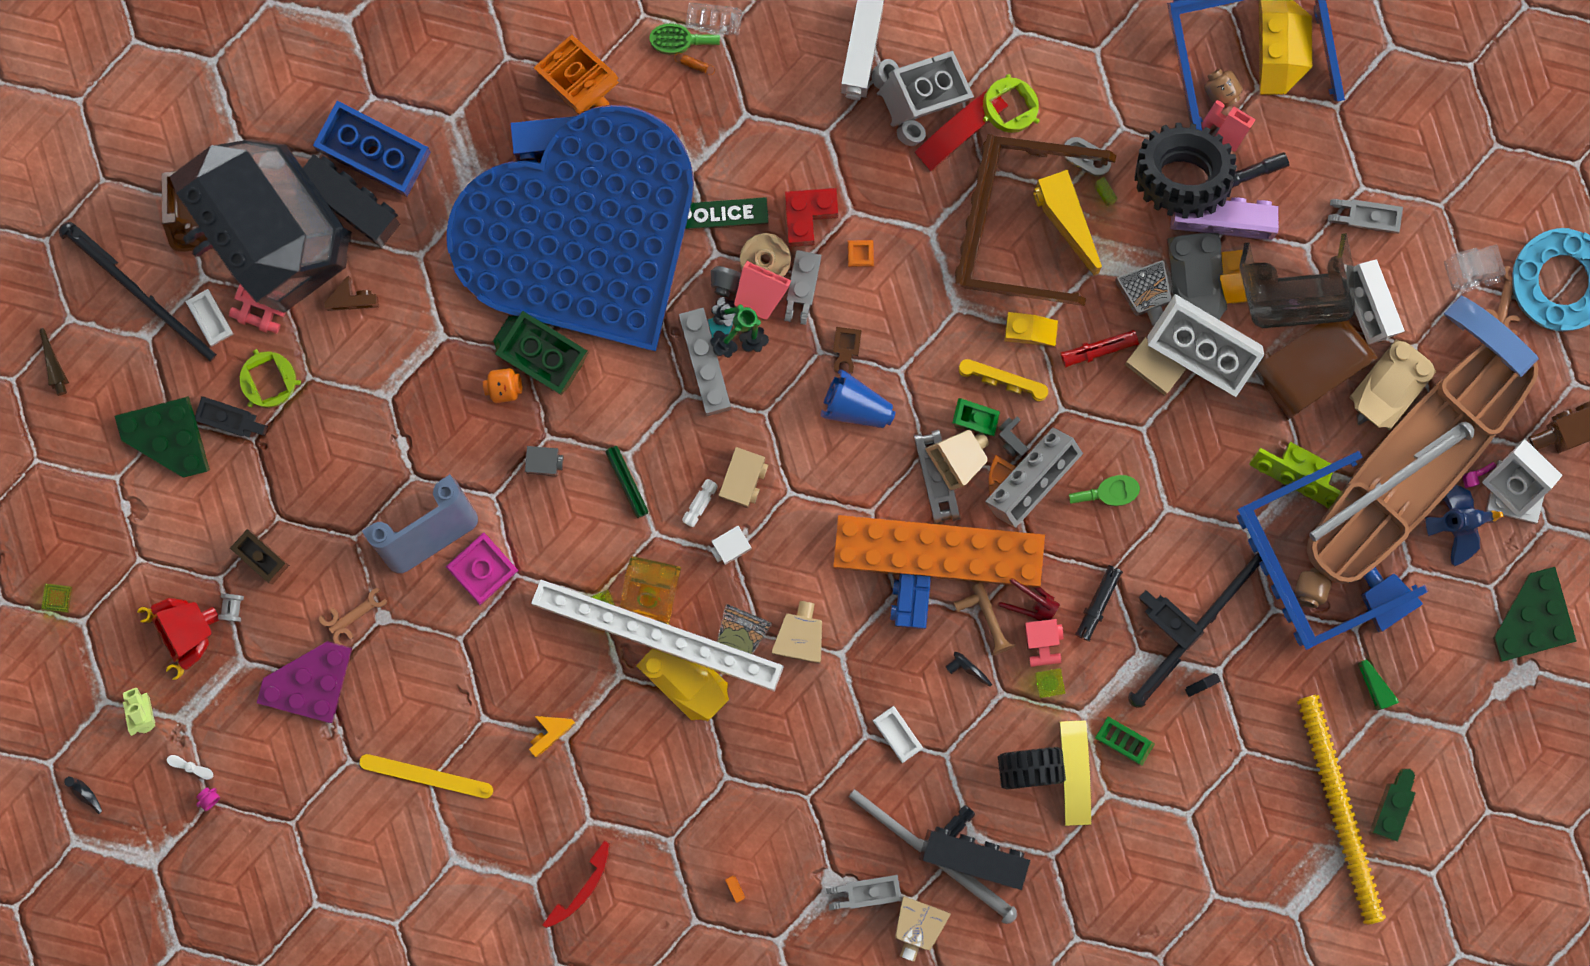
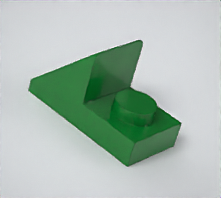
M958 398L952 424L955 428L969 429L987 436H995L1000 411Z

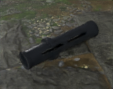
M1111 565L1107 566V570L1089 607L1085 608L1083 612L1085 616L1075 633L1077 637L1081 639L1083 637L1085 641L1090 642L1098 622H1102L1103 611L1120 576L1123 574V571L1120 569H1114V566Z

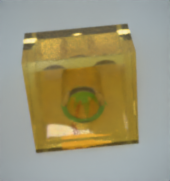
M631 556L625 574L620 608L669 625L681 567Z

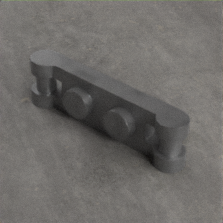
M935 430L931 431L932 434L914 435L934 524L939 525L943 524L942 521L952 519V521L960 520V514L954 490H949L925 450V446L942 441L940 431ZM948 502L949 509L940 511L939 503Z

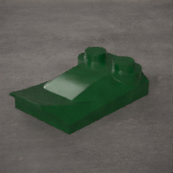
M524 311L521 312L520 316H508L493 340L496 348L495 354L560 395L571 385L589 353L588 350Z

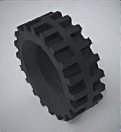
M1175 123V128L1169 129L1167 125L1161 126L1160 133L1153 130L1150 133L1149 140L1144 139L1141 149H1139L1134 176L1135 181H1138L1137 191H1144L1143 200L1146 203L1152 200L1154 202V209L1157 211L1161 208L1167 209V215L1172 217L1174 212L1182 213V218L1188 219L1191 213H1195L1197 218L1203 217L1205 210L1212 214L1216 212L1217 204L1223 207L1226 203V198L1230 197L1237 167L1235 165L1236 155L1230 154L1231 145L1229 143L1223 145V137L1220 134L1215 137L1210 135L1211 129L1207 127L1203 131L1196 129V124L1191 123L1190 128H1184L1182 123ZM1173 162H1187L1203 169L1208 176V180L1200 185H1184L1173 182L1165 177L1161 169Z

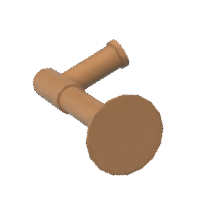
M983 583L972 586L974 595L957 602L954 601L957 612L979 604L994 640V651L991 655L1003 653L1016 646V644H1011L1004 638Z

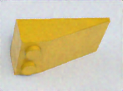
M1068 170L1039 179L1034 188L1035 192H1033L1037 207L1042 206L1044 213L1093 275L1099 274L1102 265Z

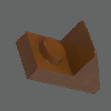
M347 276L325 301L324 305L327 311L378 308L379 299L376 294H372L371 290L356 291V295H353L352 280Z

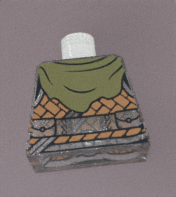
M726 604L717 642L753 655L770 630L772 623Z

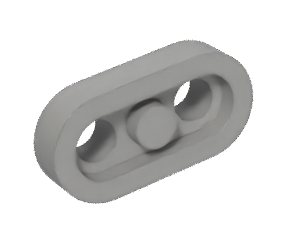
M1079 137L1070 138L1064 144L1100 149ZM1064 156L1069 163L1096 177L1105 175L1111 167V162H1108L1107 166L1103 165L1101 168H1096L1093 165L1095 160Z

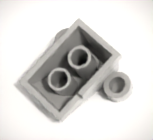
M953 51L901 68L898 67L894 60L885 59L874 67L871 75L872 82L880 89L877 92V96L883 97L891 114V126L899 125L897 129L898 139L908 146L917 145L926 136L924 127L919 122L914 121L915 119L969 101L974 97Z

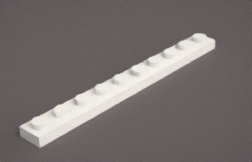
M540 580L531 603L535 607L774 692L784 668L783 665L544 580Z

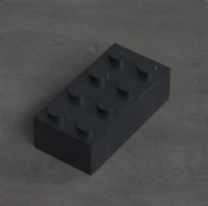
M313 154L303 169L331 210L382 248L400 226L399 221L396 219L398 214L385 202L379 205L375 195L364 186L361 189L357 188L358 184L346 172L342 171L340 174L336 172L338 168L323 155L321 158H318Z

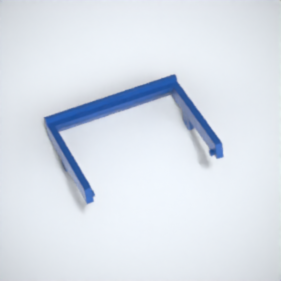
M1173 0V2L1167 3L1190 123L1196 124V129L1202 131L1201 122L1203 121L1202 117L1199 116L1179 14L1244 0ZM1315 0L1314 15L1317 24H1320L1332 87L1328 91L1329 94H1333L1334 101H1343L1345 97L1326 0Z
M1360 451L1239 508L1240 514L1236 516L1242 529L1247 528L1251 536L1248 542L1253 552H1259L1263 560L1259 564L1264 575H1270L1274 583L1271 585L1273 594L1277 600L1281 598L1285 608L1282 611L1287 622H1293L1297 630L1294 632L1297 643L1300 647L1304 645L1306 650L1428 592L1426 585L1420 587L1413 585L1411 586L1412 591L1315 636L1254 512L1255 509L1349 464L1352 467L1358 465L1356 461L1363 458Z

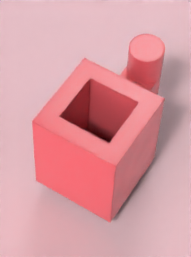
M1216 100L1201 124L1202 129L1205 127L1211 129L1213 124L1220 129L1216 135L1220 134L1223 137L1222 144L1229 143L1232 147L1231 150L1236 152L1256 119L1236 107H1233L1228 116H1225L1221 113L1225 105Z
M1057 619L1025 623L1027 650L1037 648L1039 650V656L1029 657L1030 667L1060 664L1061 654H1050L1049 647L1059 646V640L1064 639L1062 624L1057 625Z

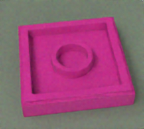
M484 532L446 566L479 605H482L519 571Z

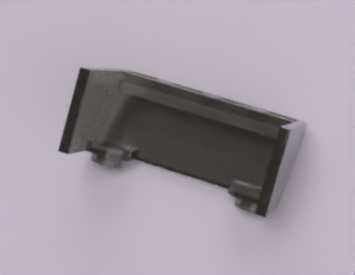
M1347 233L1341 234L1338 255L1328 261V273L1278 278L1277 270L1273 265L1264 262L1254 263L1250 242L1244 243L1239 267L1251 318L1256 326L1260 328H1275L1343 322L1352 318L1355 309L1354 265Z

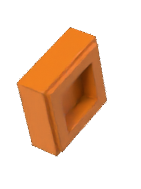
M848 240V267H874L873 240Z
M733 875L725 879L736 903L744 900L745 895L736 876Z

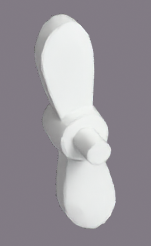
M170 755L167 758L169 765L185 769L188 773H195L203 779L209 780L214 776L209 768L196 766L195 763L186 762L179 756Z

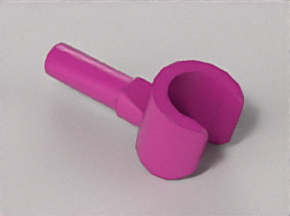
M1492 462L1481 469L1465 474L1463 476L1465 488L1480 485L1478 476L1496 468V464Z

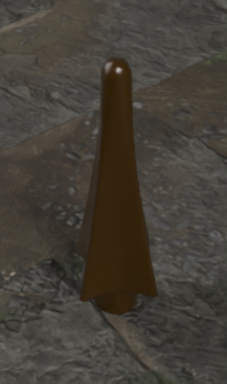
M41 328L39 332L45 354L48 385L52 386V389L55 388L57 396L67 393L65 384H69V381L56 358L45 329Z

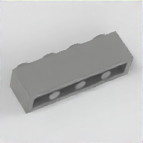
M704 307L679 314L706 415L711 416L732 410L717 355L713 352L714 346L710 344L712 336Z

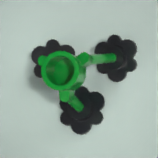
M724 297L716 301V305L711 308V312L714 314V323L716 325L724 324L727 327L733 323L735 326L729 334L725 335L722 331H716L713 334L710 344L714 346L713 352L717 356L724 355L730 358L732 353L737 351L738 346L732 340L739 331L744 332L740 334L739 340L743 342L742 348L746 352H751L752 350L760 352L762 346L768 344L769 338L764 334V329L758 327L761 321L757 319V314L753 309L744 308L741 304L736 307L734 301H728Z

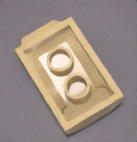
M1396 339L1349 398L1354 401L1355 409L1378 428L1386 427L1390 430L1425 385L1432 379L1436 370L1430 360L1410 344Z

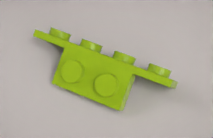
M1292 442L1287 445L1282 459L1260 448L1249 463L1251 467L1278 480L1284 485H1289L1331 464ZM1333 472L1296 490L1304 496L1326 506L1328 509L1341 493L1340 490L1329 485Z

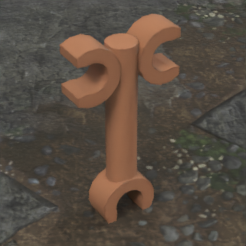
M1506 266L1502 271L1505 284L1497 313L1492 309H1485L1507 328H1509L1508 324L1510 321L1520 322L1518 316L1507 317L1513 294L1512 277L1508 273L1510 266ZM1511 330L1515 335L1517 334V331Z
M379 588L373 589L369 593V599L340 619L339 613L334 608L330 609L333 614L332 621L327 622L323 616L319 617L320 623L327 626L334 635V643L342 645L339 637L343 633H346L352 640L354 638L353 633L345 629V627L372 608H381L387 605V599L379 603L374 600L375 595L380 592Z

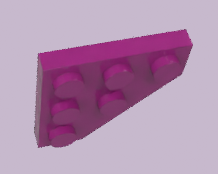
M327 641L264 677L257 703L333 723L352 647Z

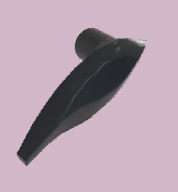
M954 652L955 659L946 665L947 670L951 674L962 667L968 674L973 675L987 686L991 687L993 685L986 675L962 653Z
M70 776L65 778L64 784L71 789L73 794L80 801L91 806L99 815L102 809L92 790L77 778Z

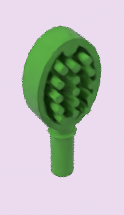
M667 23L657 26L652 30L650 43L656 51L662 54L676 55L677 53L680 54L687 51L691 45H720V35L691 34L682 25Z
M1116 475L1105 479L1098 489L1068 494L1069 501L1072 504L1100 500L1108 506H1123L1129 504L1138 496L1140 486L1130 476Z

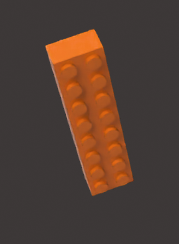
M838 515L833 569L895 575L910 574L930 576L937 579L1014 586L1010 583V579L1013 578L1025 587L1040 588L1045 535Z

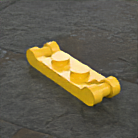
M970 359L961 361L958 371L963 377L975 375L981 377V382L996 386L999 383L1007 386L1006 390L1009 392L1021 394V391L1032 394V398L1038 402L1045 400L1048 395V388L1042 383Z

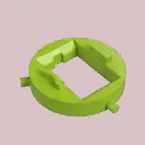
M1007 74L1006 78L997 80L987 90L983 100V108L986 115L983 118L984 122L990 121L999 130L1009 133L1023 131L1032 122L1039 123L1040 120L1036 118L1039 110L1038 98L1034 90L1026 82L1017 78H1011V75ZM1016 88L1021 97H1024L1025 103L1030 110L1004 123L990 101Z
M257 349L254 350V355L246 361L240 373L241 389L250 400L247 405L252 407L256 404L266 408L279 406L291 397L296 385H301V380H296L293 366L282 355L275 352L259 353ZM274 359L288 390L279 393L278 396L262 401L249 370Z

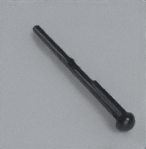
M65 222L60 226L59 236L61 239L68 237L211 362L217 356L214 351L157 303L152 295L148 297L136 283L115 266L118 264V261L77 227L76 224Z
M1259 552L1196 623L1202 630L1209 623H1213L1217 614L1260 566L1259 562L1263 560ZM1177 645L1135 694L1133 692L1129 693L1128 700L1133 707H1144L1148 698L1180 663V657L1185 652L1181 646Z

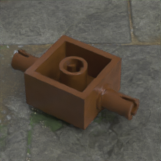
M1590 401L1576 407L1577 412L1572 413L1571 409L1551 417L1553 422L1546 425L1548 430L1528 437L1530 444L1537 451L1554 444L1559 454L1589 442Z

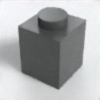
M527 446L525 472L526 474L558 476V470H563L564 455H559L560 451L558 448Z

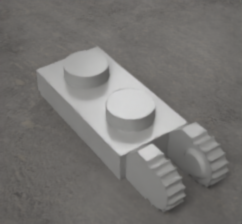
M1353 199L1351 201L1330 200V206L1334 208H1350L1349 217L1338 214L1328 215V221L1331 223L1348 224L1347 226L1397 234L1400 232L1403 207Z
M796 250L791 283L787 295L788 304L785 321H791L794 303L804 305L800 315V324L806 325L809 308L813 303L822 255Z
M898 875L846 883L847 885L826 888L827 894L832 895L848 891L849 901L832 902L829 904V910L847 907L853 909L902 901Z

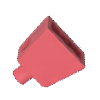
M746 261L742 269L734 305L737 307L741 304L744 308H751L758 317L767 320L787 291L791 280Z

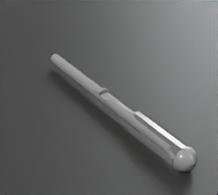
M1468 422L1459 423L1413 456L1416 460L1394 474L1383 485L1378 483L1373 490L1309 533L1310 538L1316 542L1462 439L1471 440L1475 433L1473 426Z
M853 790L849 796L851 800L921 853L924 840L914 836L858 791ZM937 865L1004 917L1001 921L1002 923L1009 924L1016 919V908L1014 906L1011 907L973 876Z

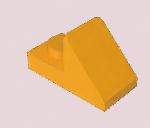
M1249 250L1221 252L1223 275H1220V281L1227 304L1252 302Z
M535 716L548 733L546 735L542 732L530 742L533 746L529 750L538 758L577 723L573 719Z

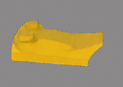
M653 648L636 665L691 720H704L708 722L729 701L728 683L715 670Z

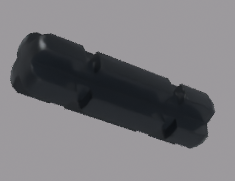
M966 805L958 811L959 815H955L944 827V829L951 831L950 836L956 837L966 826L965 823L967 821L970 822L975 816L974 811Z

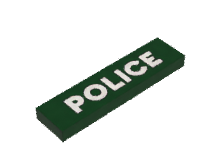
M767 197L691 203L685 230L769 224Z

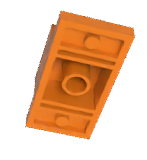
M572 34L533 67L549 83L557 95L577 114L587 111L591 107L608 106L610 103L604 98V95L619 83L617 81L619 78L614 71Z

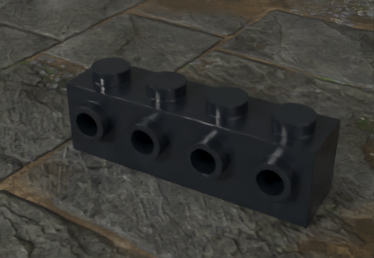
M937 826L935 831L927 829L919 856L920 860L1022 890L1031 861L1024 858V852L1010 849L1009 853L999 851L1000 845L985 841L984 846L974 843L976 838L960 834L959 838L950 836V830Z

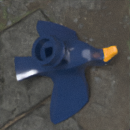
M1455 485L1443 498L1450 511L1441 518L1425 517L1428 536L1443 531L1453 533L1454 542L1451 551V564L1454 567L1473 557L1480 549L1478 527L1485 523L1496 522L1503 517V513L1490 510L1484 512L1474 509L1471 491L1459 485Z

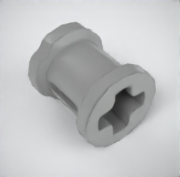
M221 593L223 602L218 619L241 622L239 612L244 596Z

